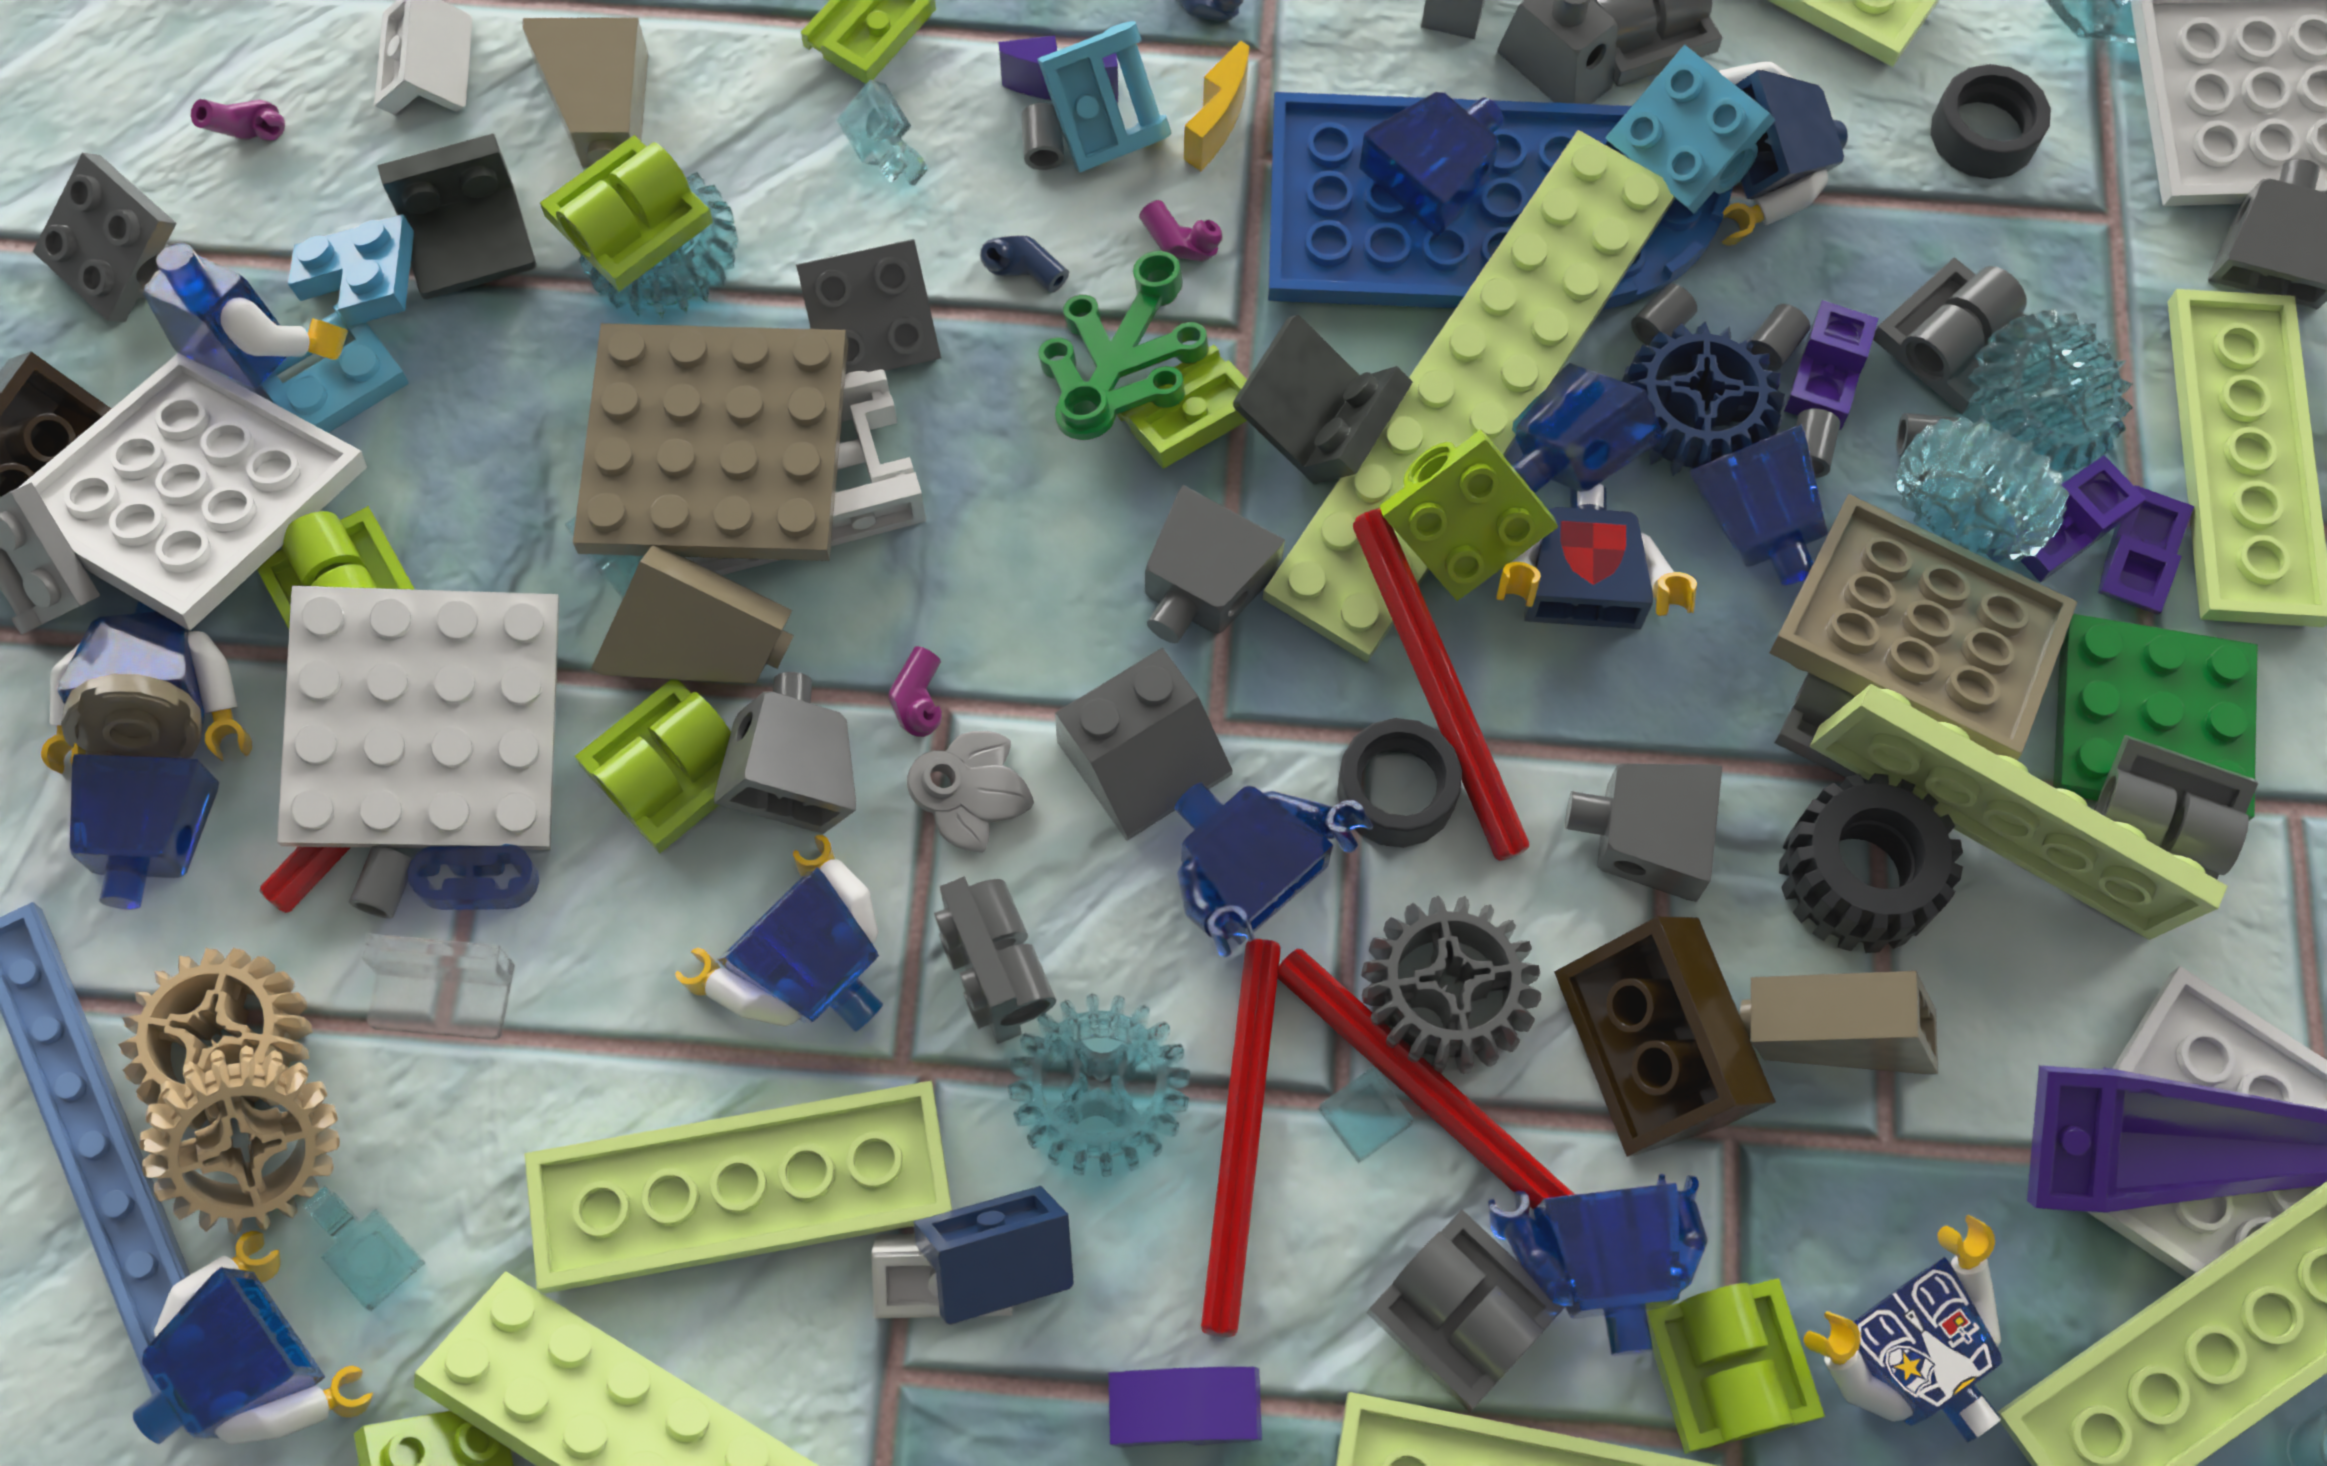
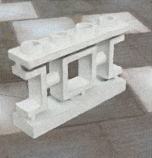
M881 369L872 372L855 371L845 375L841 422L853 419L858 439L840 443L838 469L865 463L871 484L835 493L831 546L926 522L922 492L910 457L880 464L870 430L897 423L895 406L889 392L886 374ZM685 557L719 575L778 561L773 559Z

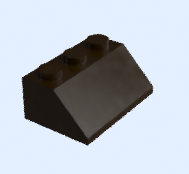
M32 351L8 359L0 370V497L20 487L112 409Z
M1657 916L1554 971L1627 1157L1636 1156L1722 1128L1776 1103L1699 917Z

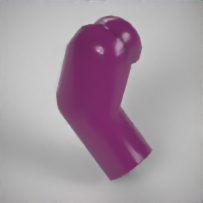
M199 99L195 101L191 109L190 116L194 126L238 139H252L258 136L264 141H272L279 138L285 129V120L279 114L277 106L262 99L230 105Z
M1162 200L1148 203L1139 214V219L1161 251L1171 253L1176 258L1199 262L1212 258L1218 252V245L1222 241L1223 236L1220 227L1212 220L1207 219L1205 222L1198 220L1192 228L1180 226Z
M920 646L913 648L890 688L888 698L900 727L913 736L926 737L938 728L942 720L941 708L939 705L935 707L927 690L929 683L941 664V659L932 651Z

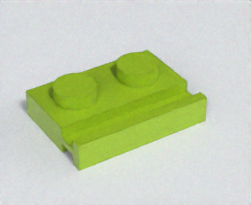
M829 0L800 32L803 47L811 50L812 47L822 53L823 59L869 85L936 11L935 0Z
M1215 345L1209 347L1208 354L1201 361L1196 363L1182 362L1174 367L1181 372L1185 387L1184 399L1178 405L1170 408H1161L1149 402L1117 414L1121 422L1125 421L1130 426L1131 433L1163 469L1247 421L1233 407V401L1247 379L1229 360L1224 361L1220 356L1219 349ZM1167 384L1159 387L1158 389L1165 390L1173 387L1174 385Z

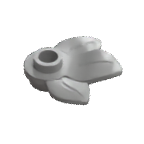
M971 731L956 737L946 751L935 750L926 752L919 756L909 769L907 788L911 798L920 808L933 813L940 835L955 847L973 852H984L989 841V822L1013 819L1030 810L1034 804L1032 794L1025 781L1012 769L1002 766L1009 754L1011 741L999 733ZM933 772L945 774L950 779L951 786L948 788L936 786L932 782L930 774Z

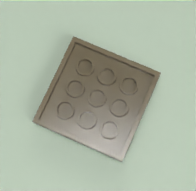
M601 323L573 536V545L577 553L644 556L651 546L654 545L670 550L682 557L830 561L848 350L846 330Z
M1848 494L1769 654L1790 663L1799 670L1811 673L1848 691L1855 697L1870 684L1879 689L1895 691L1908 699L1911 707L1938 722L1950 723L1961 728L1968 734L1971 741L1992 753L2018 760L2024 750L2078 601Z

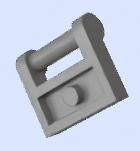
M32 482L0 497V589L17 615L11 619L21 635L101 596Z

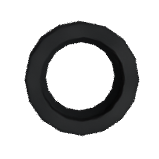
M1994 64L1969 67L1953 77L1944 91L1932 115L1930 135L1937 152L1951 167L1969 176L1986 179L2011 176L2028 165L2050 127L2051 107L2044 91L2029 76L2011 67ZM1976 102L1995 105L2008 112L2019 125L2022 135L2018 139L2008 141L1987 139L1973 132L1963 122L1958 109L1962 105Z
M1392 718L1372 723L1352 739L1342 757L1337 797L1344 817L1360 835L1379 845L1404 848L1424 843L1445 828L1460 796L1462 768L1454 747L1440 731L1418 720ZM1389 751L1407 752L1424 760L1434 771L1437 780L1436 795L1431 804L1423 811L1408 816L1388 814L1373 806L1365 797L1361 785L1362 772L1368 761L1377 754Z

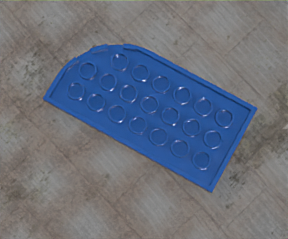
M1274 92L1268 301L1457 308L1577 130L1624 155L1606 139V136L1632 106ZM1733 187L1723 193L1713 191L1695 213L1675 198L1602 310L1626 305L1650 296L1682 276L1696 263L1711 244L1724 217L1722 212L1728 206Z

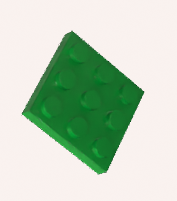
M2073 614L2060 649L2053 787L2074 792L2085 799L2098 801L2124 735L2255 780L2258 644ZM2255 793L2246 812L2249 821L2255 817Z

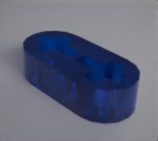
M506 843L502 846H428L415 855L410 862L407 872L408 882L421 901L431 908L440 910L517 908L530 901L536 893L539 884L538 870L527 853L517 845ZM511 863L517 872L521 874V877L511 878L508 888L502 890L493 878L481 877L501 875L505 870V865ZM444 864L450 868L454 875L466 876V878L444 879L442 889L436 890L427 879L428 876L438 875L440 865Z

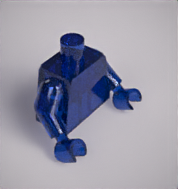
M1202 782L1197 783L1181 796L1174 807L1175 811L1194 829L1182 842V864L1177 872L1185 915L1205 934L1213 938L1216 949L1221 957H1228L1232 954L1227 941L1229 938L1232 937L1239 945L1247 939L1249 942L1254 941V932L1329 866L1333 844L1328 839L1335 838L1342 850L1353 852L1357 849L1358 843L1351 830L1356 827H1365L1371 830L1374 826L1363 806L1353 800L1342 801L1335 806L1272 790L1263 793L1256 787L1248 785L1243 787L1223 805Z
M1659 1174L1656 1185L1544 1198L1534 1209L1535 1220L1530 1217L1528 1194L1525 1191H1516L1515 1211H1502L1496 1206L1494 1199L1488 1201L1490 1228L1495 1236L1507 1241L1521 1267L1552 1303L1566 1307L1571 1319L1604 1315L1611 1356L1652 1351L1653 1345L1646 1310L1665 1308L1679 1300L1680 1292L1691 1286L1708 1242L1700 1210L1695 1201L1699 1180L1693 1175L1686 1177L1683 1191H1678L1677 1183L1667 1184L1665 1181L1666 1175Z

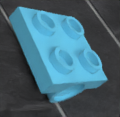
M1684 45L1606 136V139L1627 158L1663 177L1670 193L1690 211L1695 213L1713 191L1716 193L1726 192L1745 176L1757 156L1758 147L1755 143L1773 124L1775 119L1766 109Z

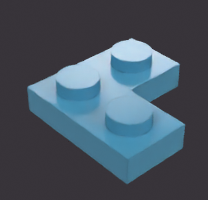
M400 214L383 220H369L358 227L334 234L310 237L304 242L294 245L288 285L300 301L340 290L337 310L349 326L403 312L406 308L414 230L404 215Z

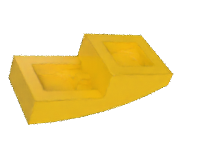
M1241 40L1204 76L1203 108L1185 124L1183 160L1200 172L1213 160L1225 144L1242 109L1247 86L1250 46Z

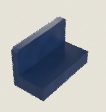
M1042 1186L913 1221L916 1247L936 1270L940 1316L949 1325L1070 1289L1074 1284L1069 1215Z

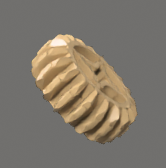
M234 947L226 958L217 949L206 948L199 966L189 956H179V973L173 977L164 971H154L156 983L160 985L153 995L148 992H135L136 1001L144 1007L142 1014L122 1017L124 1026L136 1034L118 1044L121 1048V1053L133 1060L123 1071L129 1081L135 1085L140 1084L136 1090L137 1097L148 1106L150 1104H166L161 1097L160 1090L165 1080L179 1083L171 1064L172 1042L178 1043L187 1050L184 1066L188 1061L193 1062L204 1073L212 1070L211 1053L216 1049L223 1052L226 1057V1065L239 1063V1053L246 1045L253 1049L255 1064L262 1065L267 1055L272 1051L280 1052L283 1057L282 1073L288 1069L291 1061L310 1059L308 1055L309 1050L301 1043L296 1042V1040L313 1033L311 1023L305 1017L299 1016L308 1006L306 999L300 993L292 992L295 987L294 980L284 971L275 972V965L269 959L257 956L251 961V957L244 950ZM247 994L258 997L264 1015L263 1034H256L246 1025L249 1011L244 1008ZM201 1003V1005L198 1008L190 1012L193 1008H195L197 1005ZM225 1029L234 1037L224 1035L222 1037L221 1030ZM216 1033L222 1037L218 1043L211 1039ZM199 1039L211 1040L213 1046L209 1048ZM242 1096L245 1103L254 1109V1103L260 1099L270 1106L279 1105L275 1101L259 1096ZM218 1102L201 1111L188 1127L191 1129H201L207 1119L212 1124L220 1113Z
M246 1045L239 1053V1063L226 1065L225 1055L222 1051L216 1049L211 1053L212 1070L204 1073L198 1065L188 1061L183 1067V1076L187 1086L165 1080L160 1090L161 1097L166 1104H150L147 1107L145 1113L146 1122L153 1128L140 1133V1149L150 1153L142 1160V1171L147 1178H159L153 1186L154 1196L159 1202L176 1198L173 1204V1214L179 1220L190 1216L199 1209V1227L204 1229L205 1232L216 1224L219 1217L227 1218L228 1230L235 1236L243 1227L242 1219L255 1217L256 1225L266 1231L271 1225L270 1211L278 1208L283 1215L293 1219L298 1211L294 1195L297 1194L305 1198L316 1199L319 1187L318 1182L313 1176H331L334 1165L332 1158L326 1153L337 1150L340 1146L338 1132L329 1128L338 1120L334 1105L322 1104L327 1097V1091L321 1081L305 1084L308 1078V1070L301 1062L291 1066L282 1073L283 1057L280 1052L272 1051L267 1055L263 1064L258 1065L255 1064L253 1049ZM242 1096L267 1098L282 1105L288 1111L280 1113L278 1107L269 1110L254 1109L245 1103ZM218 1102L220 1107L218 1118L211 1125L195 1131L196 1138L181 1142L183 1134L191 1121L205 1108ZM232 1117L237 1119L240 1132L248 1133L249 1142L251 1143L248 1145L250 1162L244 1160L241 1147L234 1148L233 1139L231 1140V1136L234 1135ZM298 1140L289 1158L277 1170L263 1177L262 1168L264 1163L272 1155L287 1150L288 1142ZM200 1168L202 1174L216 1171L230 1173L237 1179L239 1184L214 1181L195 1170Z

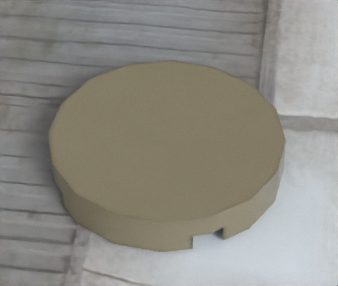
M109 674L87 680L71 691L64 705L61 720L65 741L72 748L74 743H76L79 747L85 749L86 759L101 767L129 773L156 772L167 769L168 761L182 757V763L192 757L200 743L203 725L200 707L188 693L167 681L141 674Z

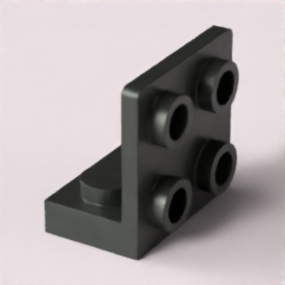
M494 133L377 165L382 185L396 214H403L414 230L411 265L418 290L423 299H431L536 268L537 263L511 175Z
M1295 315L1287 318L1234 399L1233 407L1313 484H1318L1354 475L1358 472L1413 381L1398 366L1372 374L1365 372L1359 375L1300 315Z

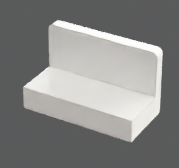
M396 0L382 15L374 106L396 115L420 95L450 110L460 111L466 105L472 31L471 15L442 0Z

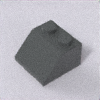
M1163 647L1055 712L1057 743L1126 841L1232 775V767L1199 696Z

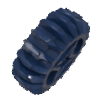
M1706 321L1697 327L1695 334H1692L1682 323L1673 330L1671 337L1659 331L1652 338L1650 346L1642 344L1641 348L1635 352L1630 366H1627L1622 378L1623 387L1618 397L1619 408L1625 410L1621 419L1623 423L1622 429L1635 431L1632 438L1633 449L1647 446L1652 448L1649 454L1651 465L1663 458L1672 462L1670 465L1672 476L1679 473L1683 466L1692 468L1696 481L1705 476L1708 468H1711L1720 479L1730 473L1732 466L1743 471L1751 465L1754 456L1760 457L1761 454L1767 451L1772 441L1771 437L1777 434L1781 426L1782 420L1780 418L1782 415L1780 413L1785 405V394L1777 391L1781 384V373L1767 371L1770 364L1769 353L1759 355L1750 353L1753 347L1752 337L1741 343L1731 340L1730 326L1723 330L1720 335L1711 334ZM1691 372L1687 375L1674 376L1677 373ZM1672 375L1670 380H1663ZM1732 421L1742 422L1726 430L1711 431L1716 426H1730Z

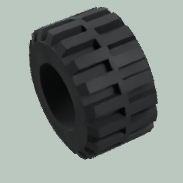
M1874 773L1865 784L1861 775L1857 774L1846 777L1840 787L1836 783L1830 784L1821 791L1816 799L1811 801L1786 837L1782 847L1786 852L1779 860V874L1789 876L1781 886L1785 900L1796 898L1799 903L1794 909L1793 914L1800 923L1810 918L1817 925L1812 934L1822 941H1825L1830 934L1839 938L1837 948L1852 951L1861 942L1863 943L1865 953H1879L1888 943L1892 949L1906 944L1913 935L1917 936L1950 902L1956 892L1952 888L1961 880L1963 866L1955 863L1963 854L1961 839L1949 838L1948 834L1955 828V824L1949 814L1942 817L1937 815L1933 809L1939 802L1929 793L1924 799H1921L1912 793L1916 785L1902 779L1897 786L1889 785L1888 775ZM1860 839L1873 843L1884 850L1897 868L1899 888H1876L1857 879L1842 860L1839 841Z

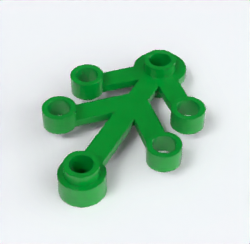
M1153 251L1141 256L1136 261L1133 267V275L1138 294L1112 341H1110L1101 323L1099 306L1095 298L1081 294L1071 297L1064 304L1063 312L1068 330L1073 334L1080 335L1096 367L1089 382H1084L1076 369L1077 361L1073 345L1064 338H1051L1045 341L1038 350L1043 373L1056 380L1062 393L1055 408V418L1058 428L1064 435L1076 440L1094 439L1105 434L1113 426L1117 414L1149 402L1161 408H1170L1178 405L1184 399L1185 387L1183 376L1178 369L1171 366L1158 367L1148 375L1147 379L1114 390L1119 379L1126 375L1174 357L1183 363H1196L1204 359L1208 354L1207 332L1202 325L1195 322L1182 323L1172 333L1139 345L1158 308L1173 302L1182 289L1183 281L1180 263L1171 253ZM1080 313H1089L1083 317H1076ZM1191 340L1197 341L1196 343L1191 344V345H1184V344H1183V343H1185V342H1187V341H1191ZM1056 356H1065L1060 360H1051ZM1163 385H1174L1169 389H1158Z

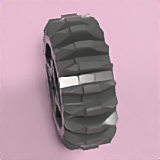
M1438 895L1430 901L1428 916L1419 906L1412 903L1405 909V923L1393 917L1389 918L1383 928L1387 939L1376 937L1372 939L1368 951L1376 960L1364 962L1361 972L1363 978L1374 983L1363 989L1361 995L1362 1002L1370 1006H1381L1370 1017L1373 1025L1386 1024L1393 1027L1387 1036L1386 1044L1390 1048H1394L1402 1040L1409 1043L1411 1048L1408 1060L1414 1063L1421 1059L1423 1052L1433 1055V1069L1440 1073L1444 1072L1449 1057H1455L1457 1068L1463 1075L1471 1072L1474 1066V1053L1483 1064L1491 1067L1499 1059L1497 1046L1505 1051L1513 1052L1520 1043L1516 1031L1528 1032L1535 1021V1018L1527 1009L1537 1007L1541 1000V992L1529 986L1538 980L1541 974L1540 967L1536 964L1522 962L1532 949L1530 941L1520 940L1510 943L1509 939L1516 928L1514 920L1504 921L1497 928L1490 923L1494 914L1492 905H1485L1481 909L1479 916L1469 914L1470 904L1466 896L1458 898L1454 911H1447L1445 902ZM1432 942L1434 949L1431 956L1432 965L1422 970H1415L1411 978L1398 979V966L1401 961L1414 949ZM1459 943L1474 948L1485 956L1488 961H1475L1467 957L1462 952ZM1444 969H1446L1447 975L1456 978L1454 984L1458 981L1463 983L1457 1001L1455 994L1446 992L1448 984L1442 989L1439 986ZM1502 990V1008L1498 1014L1488 1022L1470 1029L1468 1018L1472 1012L1471 1002L1487 998L1489 991ZM1411 1008H1428L1434 1011L1440 1017L1443 1028L1426 1022Z

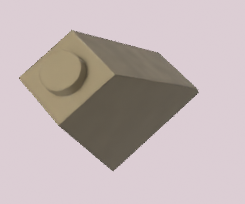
M523 18L522 28L535 65L581 166L590 167L633 135L642 142L648 50L639 18Z
M652 545L639 562L590 670L609 676L756 684L766 664L778 669L794 635L783 630L792 610L670 550Z
M1917 971L1751 977V999H1743L1741 1001L1740 1017L1749 1039H1751V1043L1764 1060L1914 1074H1938L1936 1009Z

